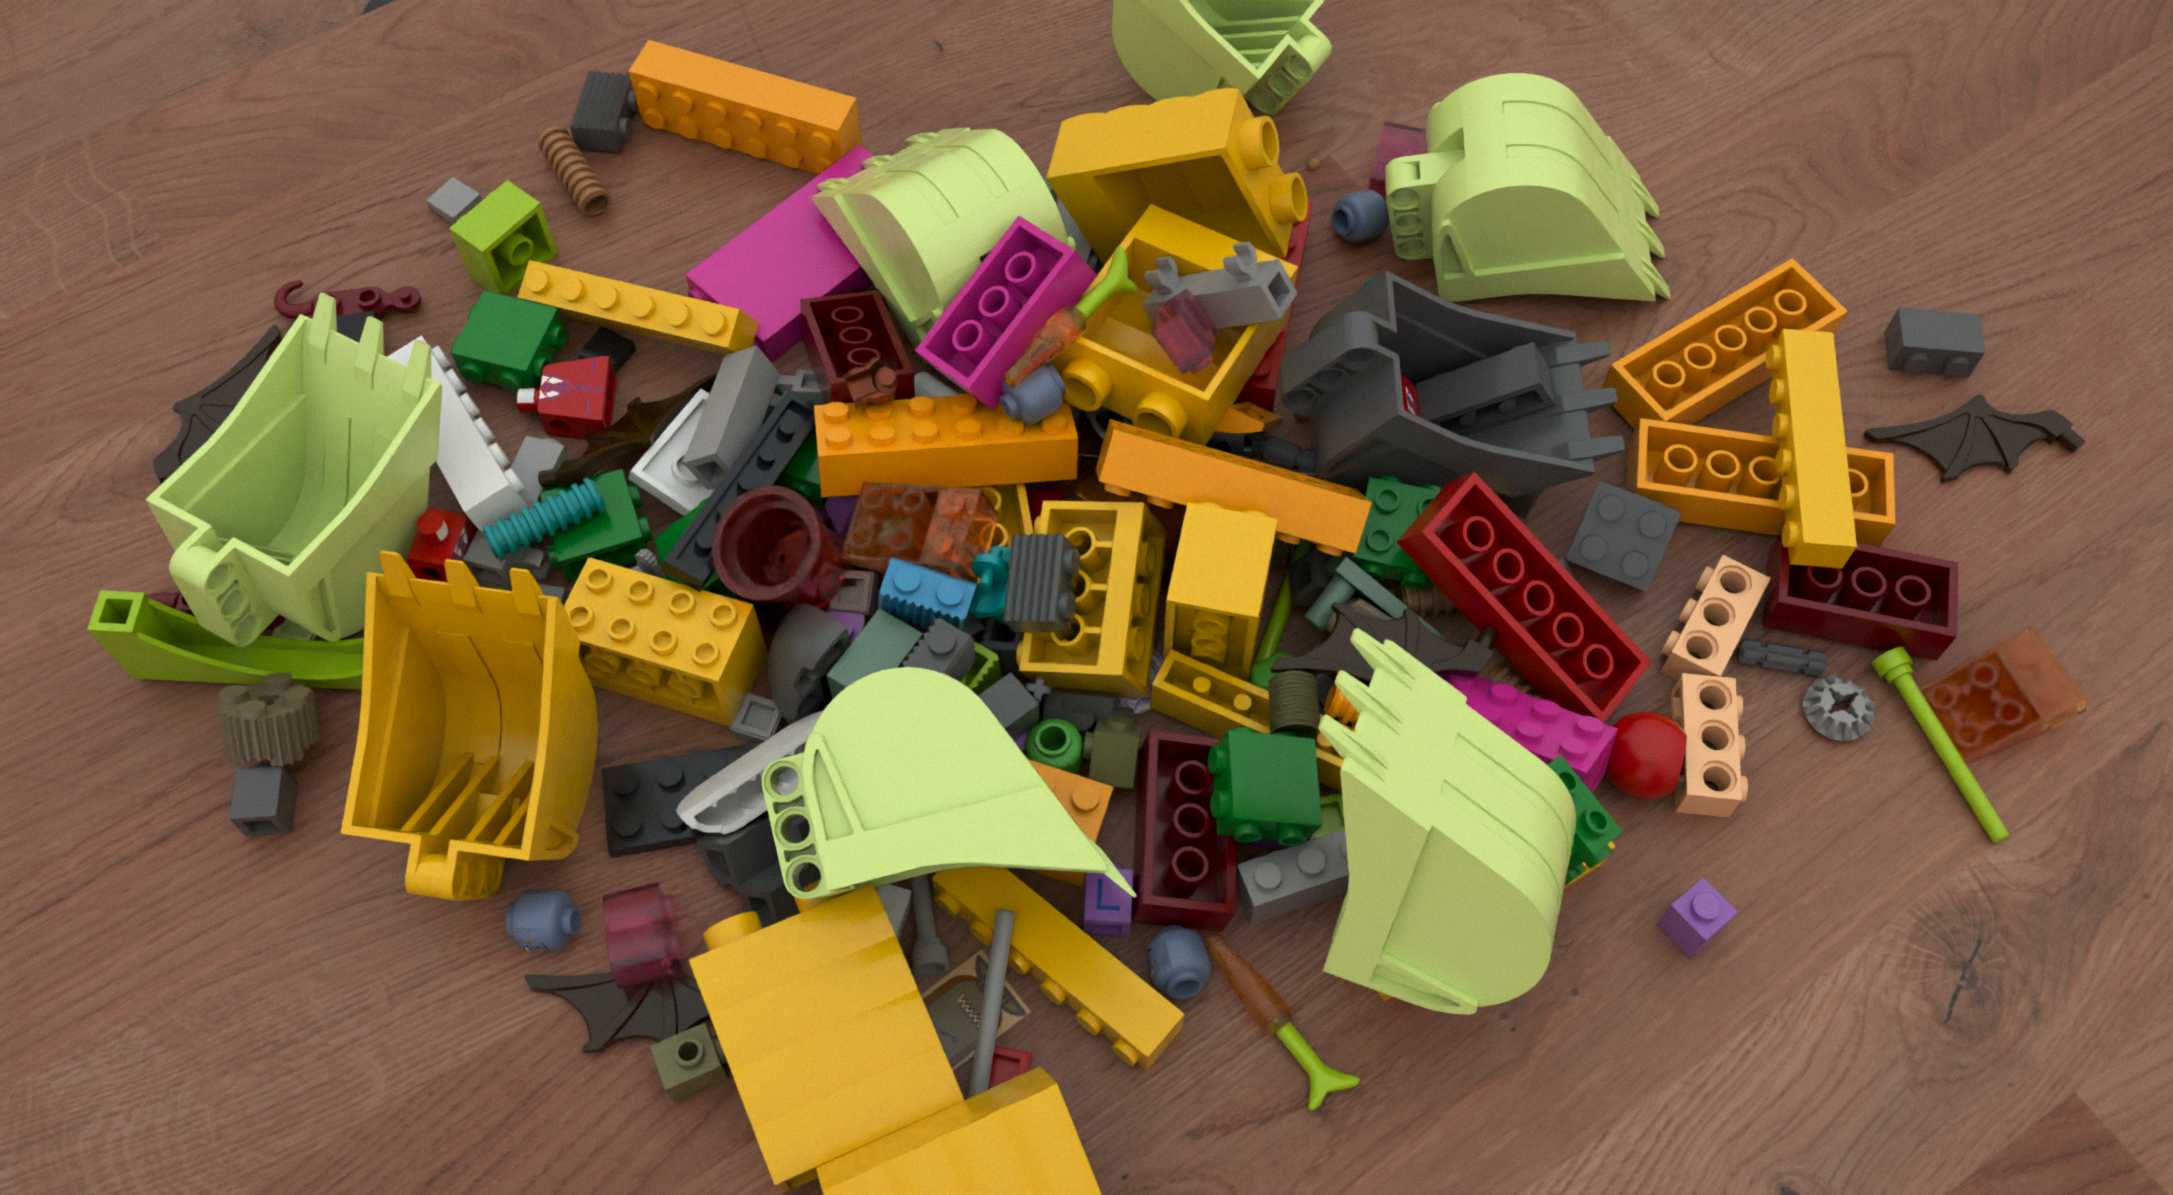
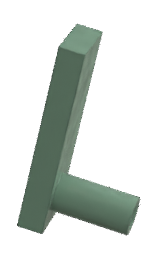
M1333 555L1323 568L1333 578L1304 615V619L1316 629L1325 633L1326 626L1335 613L1331 609V605L1334 602L1347 604L1353 594L1358 599H1363L1393 619L1403 616V610L1409 607L1348 557ZM1418 616L1420 622L1430 632L1444 639L1443 635Z

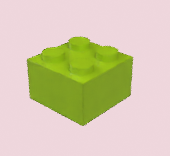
M508 180L496 190L490 192L484 200L466 215L461 216L449 228L470 278L489 292L509 296L521 286L529 260L546 264L559 253L541 203Z

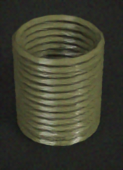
M1289 670L1275 674L1269 679L1271 735L1278 732H1293L1298 737L1314 739L1320 734L1318 727L1320 724L1318 680L1314 675L1305 671Z

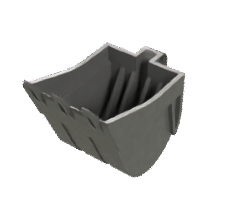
M1387 270L1326 313L1313 327L1309 340L1280 362L1281 402L1283 406L1315 420L1313 426L1315 478L1357 489L1363 495L1369 477L1377 478L1387 475L1396 477L1403 484L1419 487L1424 484H1431L1444 488L1447 483L1475 471L1496 495L1503 493L1510 497H1516L1595 474V461L1625 451L1623 436L1590 437L1587 414L1616 404L1618 398L1616 388L1614 387L1584 390L1581 367L1610 356L1611 352L1608 341L1577 344L1576 332L1466 308L1446 301ZM1532 342L1535 343L1549 364L1555 405L1463 436L1457 435L1404 410L1401 376H1406L1417 388L1416 383L1430 379L1437 374L1456 370L1470 365L1477 360H1484L1507 352L1514 347L1524 346Z

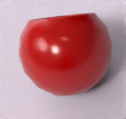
M1638 711L1622 717L1612 726L1618 730L1605 773L1607 779L1619 792L1635 799L1656 800L1673 793L1683 765L1687 740L1686 732L1674 719L1658 712Z

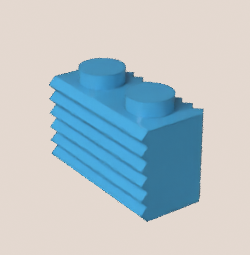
M891 557L879 591L877 610L880 608L892 616L894 615L897 619L903 618L905 623L912 621L913 625L920 623L922 628L935 625L934 619L941 618L964 631L977 584Z

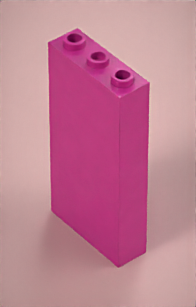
M858 145L685 274L690 290L688 297L741 309L759 322L753 346L757 345L771 363L781 357L803 339L800 299L853 293L854 290L867 289L874 284L811 199L812 196L821 192L816 187L817 184L831 178L847 179L866 169L861 166V162L873 155L861 145Z

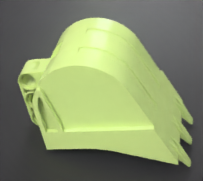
M1325 0L1113 1L1112 35L1117 53L1131 77L1156 101L1181 96L1194 97L1207 91L1222 88H1238L1243 97L1257 110L1267 115H1274L1314 76L1332 52V46L1328 38L1309 21Z
M1527 73L1498 74L1470 82L1452 92L1442 102H1437L1432 106L1426 121L1427 154L1395 158L1388 162L1385 167L1386 203L1395 253L1404 260L1433 258L1439 297L1446 301L1458 302L1521 294H1557L1654 302L1656 301V293L1667 300L1670 299L1669 287L1651 263L1650 252L1660 258L1665 257L1664 246L1645 218V211L1655 218L1660 217L1657 203L1641 182L1639 174L1613 139L1604 134L1579 98L1560 82L1544 76Z
M970 127L943 129L937 133L915 134L904 140L909 147L892 156L878 155L862 161L861 166L866 169L847 179L831 178L817 184L816 187L821 192L811 197L814 204L879 290L914 349L918 347L1018 216H1021L1076 251V243L1071 236L1067 238L1057 205L1039 171L1020 146L999 130H971ZM919 355V357L921 358V360H922V362L924 363V365L929 364L925 359H923V358Z
M320 293L313 319L302 314L298 316L222 425L206 443L145 499L175 551L169 564L170 574L201 627L237 647H245L251 644L278 615L330 642H337L340 638L350 636L364 629L367 572L383 574L379 556L382 550L399 553L408 565V553L418 531L417 521L421 515L425 514L428 507L430 466L438 459L442 385L431 379V346L429 344L415 340L406 367L384 356L382 321L368 316L360 342L358 343L337 332L336 300L325 293Z
M1356 628L1353 630L1350 640L1374 670L1369 687L1344 670L1338 672L1335 680L1336 686L1359 713L1354 732L1328 715L1322 716L1318 726L1321 733L1344 759L1340 770L1349 871L1348 890L1333 932L1332 942L1323 971L1430 1010L1451 1014H1474L1477 1011V1007L1504 1003L1526 993L1538 983L1547 970L1576 830L1575 806L1568 789L1559 776L1542 760L1466 704L1467 697L1393 641L1385 639L1384 644H1381L1361 629Z
M914 667L891 668L869 674L855 681L841 691L822 712L811 735L807 739L804 753L771 762L765 768L762 775V789L783 881L787 891L799 899H820L844 892H851L870 883H874L875 887L941 870L982 866L1103 873L1131 896L1137 897L1136 893L1104 851L1084 834L984 702L971 689L958 680L937 671ZM794 769L799 777L797 789L789 795H782L777 787L778 777L783 771ZM798 816H804L810 825V832L804 841L794 843L788 835L789 823ZM812 863L819 868L821 880L819 885L809 892L801 887L799 873L805 865Z

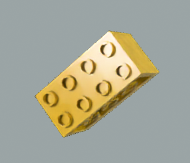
M1043 501L1041 515H1038L1035 520L1034 533L1036 535L1062 534L1079 552L1080 569L1078 575L1073 576L1071 592L1075 596L1076 609L1073 619H1069L1067 623L1068 630L1066 633L1024 632L1023 641L1019 642L1016 651L1019 671L1030 680H1033L1036 676L1043 677L1044 686L1113 692L1118 697L1147 699L1166 549V529L1144 502Z
M1212 502L1187 503L1166 599L1163 662L1170 649L1241 680L1249 681L1278 519L1268 517L1266 514L1255 510L1238 512L1223 509L1220 505Z
M588 557L564 604V609L580 641L578 657L592 686L730 727L745 693L752 692L768 656L753 604L705 590L699 592L684 584Z

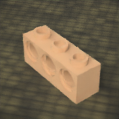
M1722 555L1715 569L1706 566L1695 586V589L1702 592L1698 601L1689 598L1678 618V621L1685 624L1681 633L1672 630L1661 651L1668 658L1660 672L1676 680L1680 678L1682 673L1721 677L1771 578L1725 555ZM1724 588L1729 589L1733 593L1726 591ZM1707 620L1713 621L1717 626L1710 624ZM1689 652L1697 654L1701 659L1691 656Z
M1682 673L1671 691L1672 719L1679 724L1687 735L1683 765L1674 790L1675 812L1729 818L1738 805L1746 800L1748 781L1746 776L1741 775L1740 765L1745 754V737L1739 735L1738 722L1743 713V698L1736 693V678ZM1701 701L1708 702L1715 710L1707 708ZM1703 741L1711 742L1717 750L1708 748ZM1704 781L1714 783L1720 791L1710 789Z

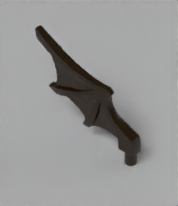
M273 325L245 357L226 374L200 392L175 403L173 411L180 414L183 418L180 433L153 460L154 471L161 484L208 441L234 410L268 361L269 355L281 342L282 337L277 325Z
M717 374L706 376L688 387L681 394L663 400L642 403L639 396L628 403L627 413L616 423L603 431L590 430L586 434L585 438L589 446L581 458L563 461L559 468L540 471L538 474L540 485L543 488L556 485L565 488L570 487L574 483L577 485L581 484L584 478L588 477L590 479L613 459L633 450L649 448L653 445L658 435L678 416L700 389L707 393L711 391Z
M1976 395L1961 408L1932 420L1900 426L1871 428L1864 432V437L1873 443L1892 442L1902 444L1927 455L1942 470L1941 483L1955 480L1967 469L1983 464L2001 465L2006 473H2010L2017 467L2018 458L2024 449L2041 439L2045 440L2049 445L2058 440L2072 453L2076 452L2086 442L2071 429L2073 424L2054 410L2024 415L2004 413L1990 406L1984 395Z
M1334 602L1331 605V609L1337 616L1334 628L1328 638L1314 650L1307 653L1278 658L1271 667L1270 672L1280 673L1289 670H1300L1311 674L1337 676L1339 671L1344 670L1360 682L1370 685L1374 670L1350 640L1353 630L1359 628L1381 644H1384L1385 639L1393 641L1437 675L1453 674L1475 677L1487 666L1494 652L1492 648L1499 636V632L1493 627L1483 626L1476 641L1470 638L1464 645H1457L1445 641L1430 632L1420 622L1418 614L1410 608L1403 610V616L1400 618L1380 620L1356 612L1350 605Z
M670 949L645 963L608 973L582 976L525 975V980L531 990L559 996L571 1003L581 1013L589 1032V1041L582 1047L585 1054L602 1052L609 1045L630 1038H649L660 1042L711 1018L696 979L683 972L679 961L681 952L676 949Z

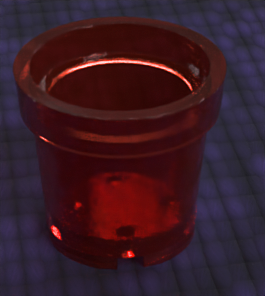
M763 486L742 494L723 512L713 534L712 559L719 578L732 592L762 603L781 602L792 607L796 604L804 603L819 608L829 603L839 594L843 587L841 582L845 570L847 572L849 570V554L843 540L825 526L818 511L804 497L786 487ZM785 554V559L779 562L780 555Z

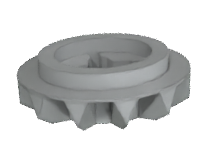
M1832 673L1824 679H1816L1805 692L1803 710L1808 722L1816 731L1830 739L1838 741L1858 739L1869 731L1876 720L1874 717L1876 702L1871 701L1867 696V687L1860 688L1852 683L1851 676L1841 679L1836 678ZM1843 700H1848L1850 702V706L1846 711L1840 710L1832 714L1829 713L1835 701L1842 702Z

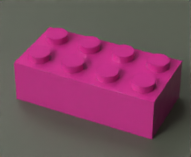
M1018 216L921 341L915 352L938 372L993 411L1000 403L999 397L1004 395L1002 389L1004 378L1034 359L1064 320L1065 316L1097 277V274L1075 250L1021 216Z
M1439 675L1467 697L1466 704L1542 760L1546 765L1562 755L1591 793L1605 775L1617 728L1606 725L1595 717L1582 716L1561 708L1553 701L1529 696L1507 684L1495 683L1479 676Z

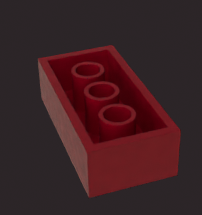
M879 290L800 299L803 343L825 404L831 402L854 403L843 375L857 366H864L866 362L874 357H878L885 366L892 369L898 376L894 400L915 398L914 371Z
M1781 532L1768 553L1766 576L1771 579L1765 589L1763 626L1885 651L1904 647L1910 656L1937 661L1957 637L1959 562L1857 543V548L1843 568L1791 565L1788 547H1784L1782 544Z
M1149 730L1139 750L1133 891L1137 897L1134 898L1132 896L1131 922L1164 926L1178 925L1190 929L1222 932L1235 915L1237 841L1234 839V836L1217 835L1216 818L1212 817L1210 810L1211 797L1214 792V776L1208 770V755L1211 747L1220 740L1218 738Z

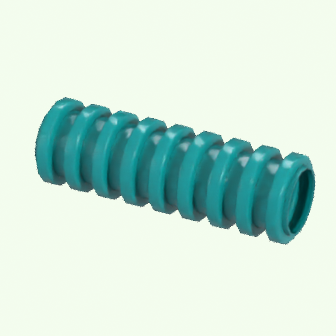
M586 477L583 479L584 484L580 486L576 483L571 484V490L565 492L564 489L558 491L559 495L554 498L552 495L546 496V501L541 504L537 500L533 502L534 507L531 509H527L526 506L522 507V513L516 516L512 512L508 514L509 519L505 521L499 518L495 520L496 525L492 527L488 524L484 525V531L482 532L495 557L502 561L506 559L505 554L509 552L512 555L517 554V548L524 546L525 549L531 547L530 542L536 540L537 543L543 541L542 537L547 534L550 537L555 536V530L561 528L562 531L568 530L567 525L572 522L578 525L583 517H586L588 520L593 518V512L604 513L606 505L593 480Z

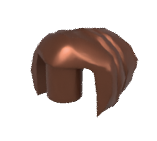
M878 357L871 358L864 366H857L843 375L855 408L866 407L870 404L882 405L892 402L895 398L898 376L892 369L885 366Z

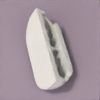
M823 711L813 713L792 723L701 783L680 802L676 813L693 829L705 833L728 834L740 829L767 811L762 789V775L765 768L777 759L804 753L807 739ZM794 769L783 771L777 780V787L782 795L793 793L799 784V777Z

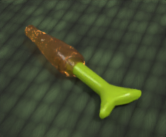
M1120 246L1116 248L1105 278L1075 307L1066 306L1059 309L1040 329L1017 362L1003 375L1004 381L1010 387L1015 388L1028 375L1073 345L1084 334L1087 328L1086 319L1112 294L1120 291L1132 294L1138 293L1136 284L1127 277L1128 260L1124 248Z
M1219 932L1205 942V945L1217 959L1230 985L1255 1024L1264 1033L1277 1035L1307 1072L1310 1079L1309 1111H1314L1321 1106L1327 1093L1344 1091L1359 1084V1077L1332 1069L1318 1058L1291 1024L1292 1011L1285 999L1229 946Z

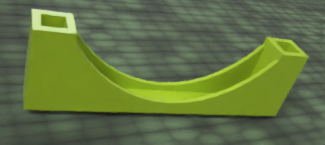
M100 590L87 631L133 679L255 685L257 682L264 683L263 678L269 674L289 673L292 675L293 683L299 682V685L306 684V687L362 690L364 637L330 642L259 635L248 646L237 647L201 627L194 616L149 598L145 592Z

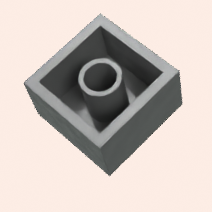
M1599 479L1565 560L1648 592L1682 511Z

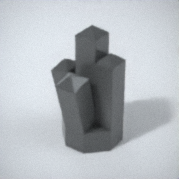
M1051 687V695L1045 700L1043 707V720L1058 718L1070 722L1079 731L1083 743L1085 742L1086 732L1094 733L1098 719L1106 720L1107 716L1120 715L1131 718L1133 722L1136 720L1132 707L1118 706L1120 700L1117 694L1113 692Z

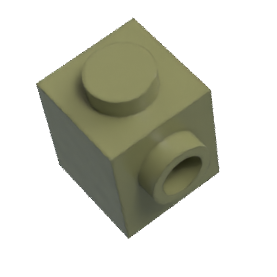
M1120 715L1107 716L1106 720L1098 719L1094 733L1086 732L1083 758L1091 759L1089 779L1110 786L1133 789L1137 772L1142 724H1134L1131 718Z
M705 1022L650 1046L665 1091L674 1103L729 1079L723 1065L727 1063L718 1036H712Z

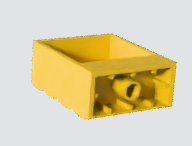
M1238 88L1216 89L1194 97H1173L1150 105H1130L1111 110L1107 113H1087L1068 118L1061 123L1046 177L1103 265L1107 263L1116 248L1122 243L1150 204L1239 242L1249 241L1254 248L1277 258L1286 257L1292 224L1303 221L1308 210L1307 191L1303 178L1298 172L1283 174L1278 164L1279 139L1273 120L1269 116L1254 118Z
M1150 204L1119 245L1126 251L1128 260L1127 277L1136 284L1138 293L1115 292L1078 328L1068 324L1065 318L1055 331L1053 367L1061 376L1066 388V394L1063 395V398L1080 410L1096 411L1100 406H1103L1131 419L1136 427L1205 446L1221 422L1227 406L1233 405L1245 383L1257 369L1266 351L1280 334L1288 320L1291 304L1280 320L1161 337L1142 305L1154 290L1148 285L1144 274L1147 271L1159 269L1155 260L1166 256L1172 257L1177 265L1178 276L1224 269L1223 259L1237 255L1233 246L1242 242ZM1254 248L1257 255V263L1279 259ZM1113 255L1074 307L1105 278ZM1279 259L1292 284L1295 285L1298 266Z
M820 880L809 884L803 889L809 892L814 890L819 885ZM874 883L851 892H844L820 899H799L794 897L800 913L763 928L757 912H745L729 917L711 926L703 933L709 951L689 959L771 1178L782 1194L818 1178L816 1167L964 1101L952 1068Z
M1041 1066L816 1167L824 1195H1102L1059 1086Z

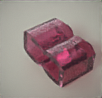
M1384 121L1370 178L1369 190L1378 192L1386 199V165L1395 158L1427 154L1426 129Z
M1185 289L1159 307L1154 315L1156 321L1150 327V333L1181 374H1185L1189 370L1192 374H1195L1212 362L1213 357L1211 354L1217 345L1215 339L1218 336L1219 330L1190 290Z
M659 882L603 895L610 969L618 988L622 989L676 975L675 960L682 958V950L677 931H670V922L677 921L672 894L663 895Z

